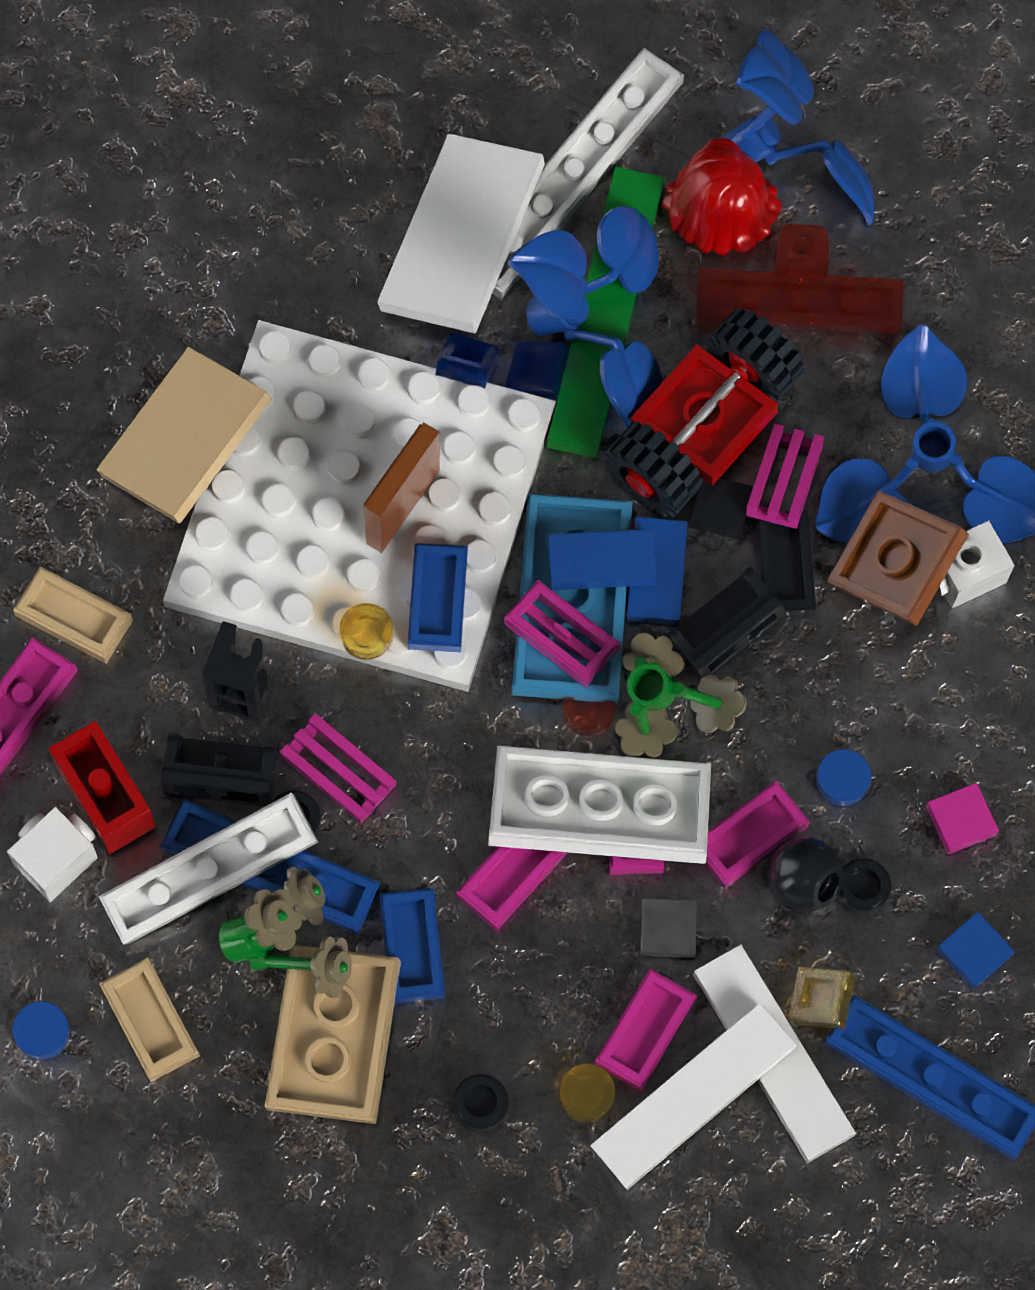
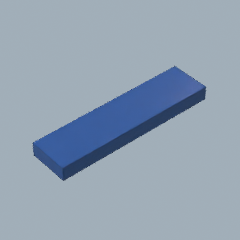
M182 799L160 845L161 852L174 856L237 821ZM305 850L240 884L255 892L266 889L272 893L276 890L284 889V883L288 880L287 870L289 868L307 869L312 876L318 879L324 889L325 903L321 908L324 921L358 936L381 888L380 882Z
M854 994L824 1042L831 1049L1013 1161L1019 1155L1035 1127V1105Z

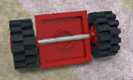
M743 308L734 309L706 340L707 352L696 345L632 415L629 427L603 454V459L606 460L604 464L606 468L612 471L610 475L613 479L622 483L620 487L626 493L630 491L634 495L633 499L639 504L645 503L647 510L653 513L657 511L664 518L667 516L674 518L701 488L703 480L713 486L778 413L777 401L804 372L803 369L805 368V363L800 361L803 357L799 351L792 349L795 344L790 338L784 339L781 336L783 331L777 326L772 328L769 325V320L764 316L758 319L755 311L750 309L745 311Z

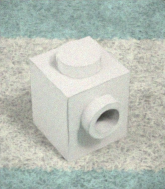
M990 521L966 531L969 535L935 593L938 597L944 595L951 609L1007 583L1015 566Z
M56 807L46 816L40 813L30 819L19 832L21 839L7 851L15 868L49 902L53 901L98 859L94 846L91 843L96 838L93 831L75 813L67 819Z

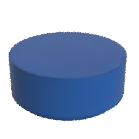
M846 749L836 750L826 755L821 761L816 774V785L821 796L828 802L838 806H849L860 801L865 796L871 782V770L867 761L860 754Z
M31 1003L19 1011L13 1022L14 1040L19 1049L30 1058L37 1060L50 1059L58 1055L68 1043L70 1036L69 1023L61 1009L52 1003Z

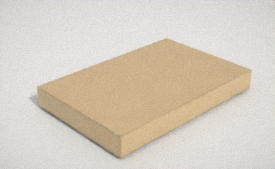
M188 347L96 470L107 481L180 524L263 413L272 398L267 391Z
M294 945L290 949L289 957L312 958L314 952L320 950V948ZM348 952L352 962L351 974L344 983L341 995L337 998H330L326 994L316 992V977L313 976L311 971L287 969L264 1106L267 1110L376 1124L401 965L399 958Z

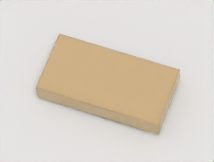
M41 566L13 609L16 617L105 664L109 661L133 621L132 614Z
M149 958L99 983L150 1082L199 1057L192 1039Z

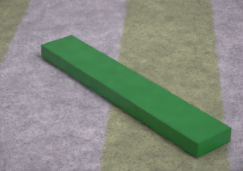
M615 167L603 216L609 210L621 206L639 209V212L645 216L653 229L665 177ZM597 242L587 283L604 276L611 269L601 258ZM617 277L612 283L586 294L585 298L588 303L589 313L579 329L619 338L623 346H625L637 293H628ZM579 339L572 340L547 440V448L594 459L598 458L611 405L600 375V359L605 352L612 350L609 346Z

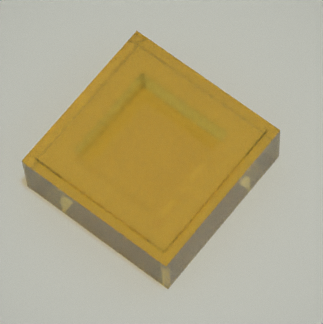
M798 967L788 1020L795 1025L845 1030L855 976L848 971Z

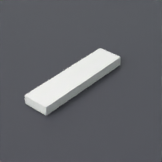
M290 793L99 895V898L122 943L128 945L318 843V840L294 794Z
M742 945L695 970L693 973L694 978L726 1031L761 1002L796 1043L797 1047L758 1079L757 1082L805 1162L813 1161L854 1137L856 1134L855 1130Z
M760 1002L590 1146L626 1190H628L792 1052L797 1045Z

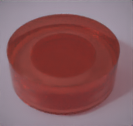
M575 697L563 698V719L566 725L579 735L595 736L601 734L610 727L614 720L616 701L604 700V703L577 701Z

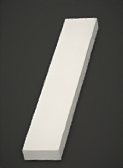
M643 48L544 165L492 292L493 295L502 300L521 278L508 264V260L530 239L546 232L562 229L683 84L684 74L647 49Z

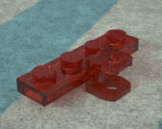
M786 224L779 234L774 252L773 272L698 268L695 323L721 325L734 309L743 308L745 311L748 309L755 311L758 319L761 316L767 318L772 328L777 326L778 328L900 335L902 330L904 279L827 275L829 239L824 227L819 225ZM797 250L803 251L806 254H800Z

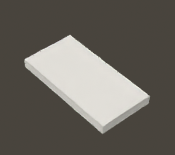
M448 134L377 301L380 311L476 334L544 168L543 155Z
M497 745L488 846L705 864L708 841L711 763Z

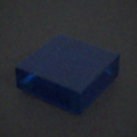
M451 333L438 359L435 375L469 385H477L485 389L497 363L500 347Z
M516 341L505 387L539 397H558L569 355L568 348L563 343Z

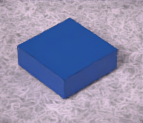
M976 912L936 949V952L972 990H975L1015 953L1012 947L979 912Z

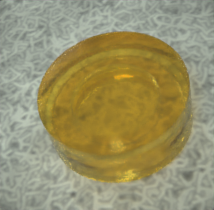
M371 603L358 604L351 607L341 619L339 627L341 643L344 649L355 658L363 660L375 659L383 655L391 646L393 641V623L389 614L380 606Z
M593 1064L578 1065L569 1070L562 1079L559 1092L560 1103L564 1111L577 1121H597L603 1118L613 1105L615 1098L614 1082L608 1072Z

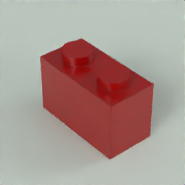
M96 721L48 748L55 767L109 855L156 828L149 806Z

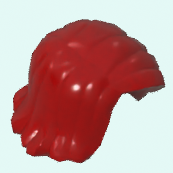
M728 138L712 139L702 146L678 173L676 181L668 183L666 188L668 195L662 204L663 210L668 214L667 221L672 231H678L679 236L683 237L685 242L695 244L700 252L707 254L713 251L722 256H725L730 250L742 253L754 248L757 242L763 241L771 234L770 226L777 221L779 213L782 211V203L775 197L778 194L776 186H773L768 179L764 178L762 169L756 161Z

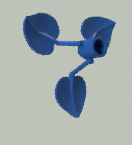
M767 28L763 29L758 33V46L749 51L743 60L736 86L756 94L768 105L758 115L751 117L721 138H728L735 142L756 163L764 158L769 165H772L779 159L811 152L821 153L824 163L834 179L864 215L866 227L873 224L875 211L873 188L868 174L860 161L842 142L834 140L829 144L827 141L821 140L785 149H776V144L781 141V134L771 117L777 113L791 125L799 123L802 119V109L799 101L805 105L812 100L813 84L806 67L797 55L782 43L772 31Z
M621 206L609 210L602 217L597 229L599 253L605 264L611 268L604 276L587 283L583 278L587 268L585 251L572 234L563 230L546 232L530 239L508 260V264L524 279L534 295L527 304L526 316L528 324L535 334L547 336L564 332L567 341L579 339L606 345L612 349L605 352L600 359L601 381L612 406L628 428L631 424L632 415L662 383L659 365L652 352L641 342L633 341L623 346L619 338L579 329L589 313L588 303L585 298L586 294L612 283L617 277L628 293H639L651 285L657 274L659 250L652 227L645 216L639 212V209Z
M919 325L901 340L889 357L881 379L882 398L886 407L893 415L899 418H910L918 414L920 415L922 426L918 428L914 435L911 448L912 457L907 460L906 465L891 481H889L884 467L869 459H852L839 465L832 471L823 486L819 510L815 520L816 529L832 540L848 544L878 490L907 503L906 499L895 489L903 484L913 470L919 467L926 472H939L950 465L956 470L963 482L973 488L966 495L963 502V515L970 529L990 521L1002 544L1016 542L1034 535L1035 472L1015 458L993 456L985 460L981 465L978 480L973 478L962 463L961 456L954 453L956 437L953 430L948 425L929 417V414L945 416L956 410L965 398L968 378L966 370L957 355L942 343L926 325Z

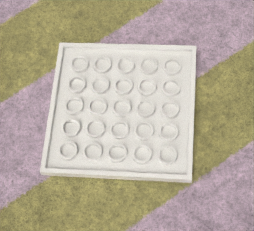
M258 320L239 376L267 391L272 400L197 500L163 599L164 607L219 623L225 621L237 625V628L469 692L528 500V493H530L554 415L556 401ZM425 422L440 432V471L383 553H380L366 544L363 504L417 427ZM415 543L468 546L461 652L408 650Z

